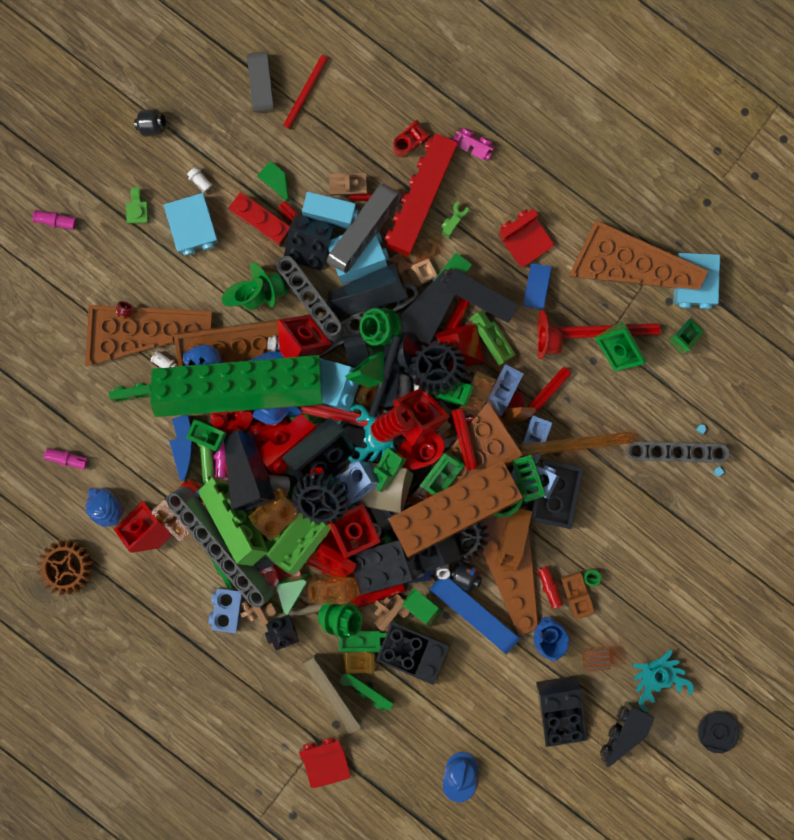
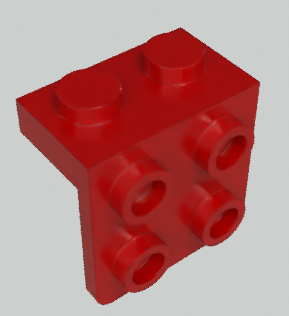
M534 208L530 211L525 209L517 215L518 219L514 222L509 220L500 227L501 231L498 234L520 267L526 266L553 247L552 240L536 219L538 214Z
M286 416L281 422L272 425L255 420L247 428V433L253 434L258 450L269 440L275 445H283L291 436L286 428L288 425Z
M331 529L317 546L315 552L310 555L312 559L343 578L352 573L357 565L349 557L344 559Z
M335 736L323 739L321 743L315 744V742H310L302 745L303 748H300L299 755L300 759L304 762L311 788H318L349 779L350 772L340 737L335 738Z

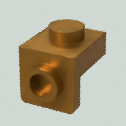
M343 652V673L374 674V668L376 667L374 653Z

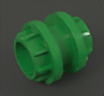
M370 309L360 320V333L363 339L370 345H391L393 336L399 337L401 334L402 322L398 314L391 309Z
M338 598L325 602L318 613V622L325 633L336 635L343 639L357 634L363 621L362 614L356 604L345 602Z

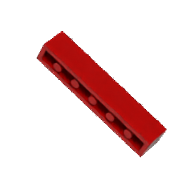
M437 133L434 134L433 139L428 138L424 148L427 150L425 157H420L417 164L419 171L417 175H412L409 186H411L410 192H405L401 204H403L401 212L397 210L393 222L396 223L394 229H389L385 237V241H388L386 248L404 256H410L458 142Z

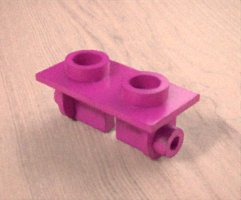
M459 128L456 131L459 137L455 135L453 141L458 142V148L468 152L470 146H473L472 155L482 160H489L492 154L489 152V149L493 151L495 148L490 139L486 137H481L480 139L474 136V132L467 128Z

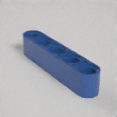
M438 578L430 588L433 593L506 655L520 640L519 637L458 587L451 579Z

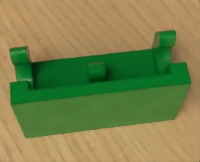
M447 449L421 483L420 487L432 495L447 489L465 463Z

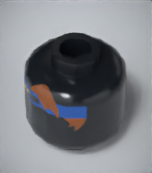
M463 562L460 565L456 564L450 576V579L465 592H471L474 588L478 589L482 582L480 569L467 562Z

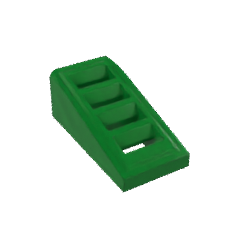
M460 382V386L453 385L454 391H451L450 388L447 389L446 395L442 391H440L438 396H435L434 391L430 395L438 400L467 406L474 387Z
M534 455L512 460L525 502L545 497L546 494ZM527 463L531 465L530 467L520 469V465ZM533 471V475L523 478L522 474ZM536 480L534 484L525 485L527 481ZM538 487L539 491L528 494L527 490Z

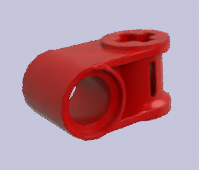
M419 120L411 123L394 139L393 152L397 157L403 158L408 156L431 137L430 133H426L419 125ZM403 142L408 147L405 150H400L397 144Z

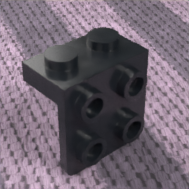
M295 214L289 228L284 256L291 257L297 264L321 270L324 266L328 244L335 225Z

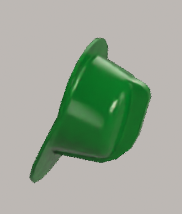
M256 262L250 264L253 279L261 278L263 280L262 288L268 298L266 303L269 307H274L276 300L288 294V288L283 277L274 271H264Z
M254 278L233 284L223 293L221 302L227 307L240 305L247 310H254L259 305L268 301L262 288L263 280L261 278Z

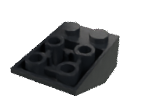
M391 622L376 661L434 685L437 682L451 645Z
M577 675L536 682L545 746L550 747L587 741L582 691Z
M626 702L624 706L619 707L616 715L618 717L616 725L611 726L608 733L609 741L602 746L600 751L601 760L607 767L613 765L647 737L655 719L650 713L644 712L640 708Z

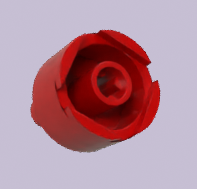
M252 410L209 413L213 427L227 433L226 435L232 434L231 432L235 430H246L253 419Z

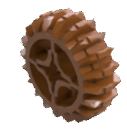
M59 540L58 546L54 542L51 543V549L48 547L44 548L47 556L44 554L39 556L44 561L37 563V566L42 567V570L37 571V574L44 575V577L40 578V582L47 581L44 587L48 589L53 586L51 593H56L59 589V595L61 596L64 595L65 589L67 595H72L73 590L76 593L80 592L79 585L83 588L87 586L83 580H91V577L86 574L93 573L94 571L88 568V565H92L93 561L86 560L91 554H83L86 550L85 546L78 550L79 542H75L73 546L71 540H67L65 544L63 540ZM62 550L69 551L63 560L53 558L55 554ZM75 555L80 561V571L74 565ZM67 563V567H69V570L71 571L63 572L62 569L64 568H61L62 565L60 564ZM50 564L56 569V580L50 572ZM67 575L78 577L69 585L61 584Z

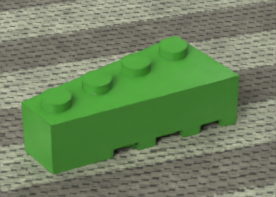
M212 477L198 493L237 564L253 566L268 553L254 510L248 512L231 510L228 480Z

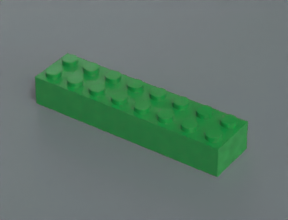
M319 355L151 369L150 405L154 417L323 404L322 368Z

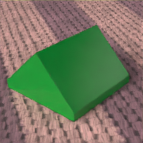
M623 321L595 337L614 372L647 362Z

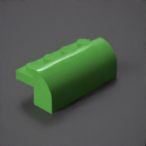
M292 506L265 540L268 551L265 556L281 569L295 576L302 569L310 555L315 552L320 542L328 535L331 528L329 524L326 526L323 522L319 526L316 521L310 523L309 518L303 519V513H297V507Z

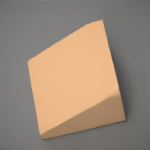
M429 258L411 266L407 270L416 288L437 276Z

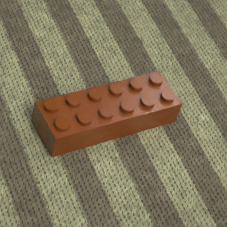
M502 460L388 518L409 559L522 501V496Z

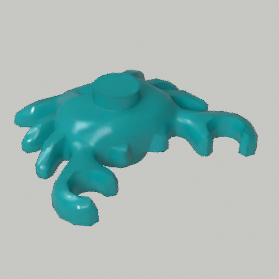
M356 404L350 408L351 412L357 409L361 410V416L356 418L358 422L368 421V424L364 427L365 439L363 440L367 447H355V450L360 453V457L354 459L352 456H349L350 462L364 461L371 452H374L370 458V461L373 462L381 451L383 456L387 447L396 450L394 439L381 443L373 437L370 427L376 418L370 417L369 412L364 406Z
M668 650L660 658L651 662L633 664L634 668L642 669L633 679L638 680L642 678L637 684L636 691L640 692L643 686L645 688L638 701L639 708L644 712L649 711L644 706L645 700H649L651 703L655 702L651 691L659 692L661 688H670L672 682L675 683L677 692L680 693L682 686L686 685L688 687L687 694L692 695L693 693L692 683L676 675V673L684 675L685 671L672 667L680 662L678 660L666 661L671 656L672 650Z

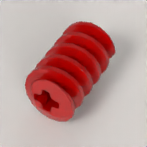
M400 404L378 416L370 427L373 437L381 443H386L412 429L415 423L414 413L409 406Z

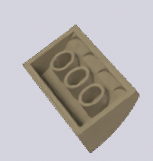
M349 462V463H348L346 466H344L339 472H337L332 478H334L336 475H338V474H340V473H344L345 471H347V470L349 469V465H350L352 462ZM370 463L372 468L378 467V464ZM401 468L383 492H379L377 487H375L354 505L364 504L365 507L395 513L402 512L413 473L408 469ZM362 472L360 474V480H362L363 477Z
M316 653L302 662L349 733L359 730L362 721Z

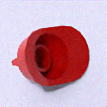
M541 310L537 320V356L540 360L543 359L544 355L560 354L563 344L561 330L558 326L548 323L545 311Z
M434 432L427 439L414 446L408 440L402 442L397 449V452L406 458L402 467L408 470H415L436 464L444 452V441L440 435Z

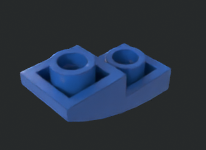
M531 263L523 306L544 310L551 266Z

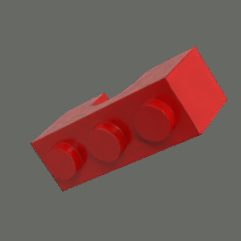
M240 192L228 209L233 215L244 223L256 228L264 237L277 246L281 247L287 239L290 226Z
M302 414L286 426L291 436L285 444L275 445L269 440L259 449L264 467L271 475H280L288 468L282 457L316 429Z

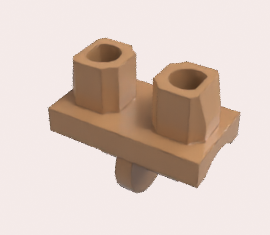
M366 173L329 174L330 196L367 194Z
M395 594L391 600L386 597L382 603L376 600L375 604L378 606V609L374 614L378 617L373 623L381 631H388L391 622L397 623L393 620L397 613L403 618L410 613L409 610L402 606L405 600L398 594Z
M243 601L241 605L244 610L239 613L241 617L248 616L249 620L253 621L256 619L253 614L255 611L264 626L268 623V619L276 614V610L272 603L264 607L255 608L249 606L247 601Z

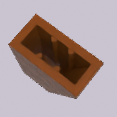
M520 507L516 513L507 518L495 567L516 572L523 557L532 511Z

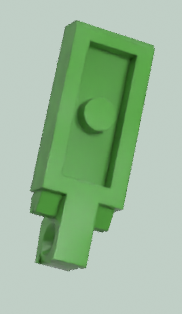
M483 310L471 317L472 322L476 323L479 335L499 366L515 357L516 354L495 321L491 322Z

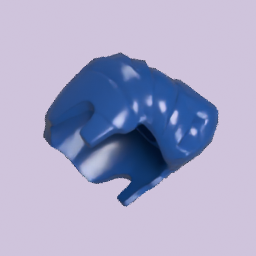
M198 345L183 354V362L186 366L223 363L220 352L211 345Z
M90 488L88 491L89 498H87L85 505L86 514L92 521L102 527L117 525L124 513V508L119 498L109 489Z
M543 617L540 624L534 630V646L543 657L557 661L567 652L569 637L563 625L559 624L553 617Z

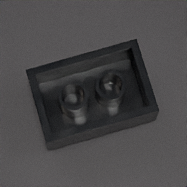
M330 417L282 458L297 481H299L301 477L304 478L307 473L310 474V471H315L317 467L323 468L326 476L332 474L333 477L350 462L349 456L355 458L359 454L345 430Z
M541 460L539 467L544 468L546 465L555 469V475L559 476V479L549 499L541 497L532 500L530 521L571 529L584 468ZM547 475L541 477L543 487L549 483Z
M399 540L362 550L349 557L352 562L357 564L353 572L361 595L410 582L424 576L418 554L408 559Z

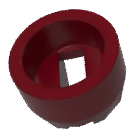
M120 301L116 307V314L118 317L120 315L124 316L123 319L129 318L134 307L128 302Z

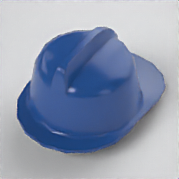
M297 406L255 409L253 417L265 424L272 425L281 422L286 415H300L301 410Z
M458 752L452 755L446 764L443 791L454 802L468 800L475 791L478 778V764L472 755Z

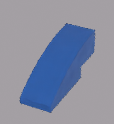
M183 415L172 419L177 439L169 442L180 481L187 480L193 459L194 442L186 438L192 425L190 415Z

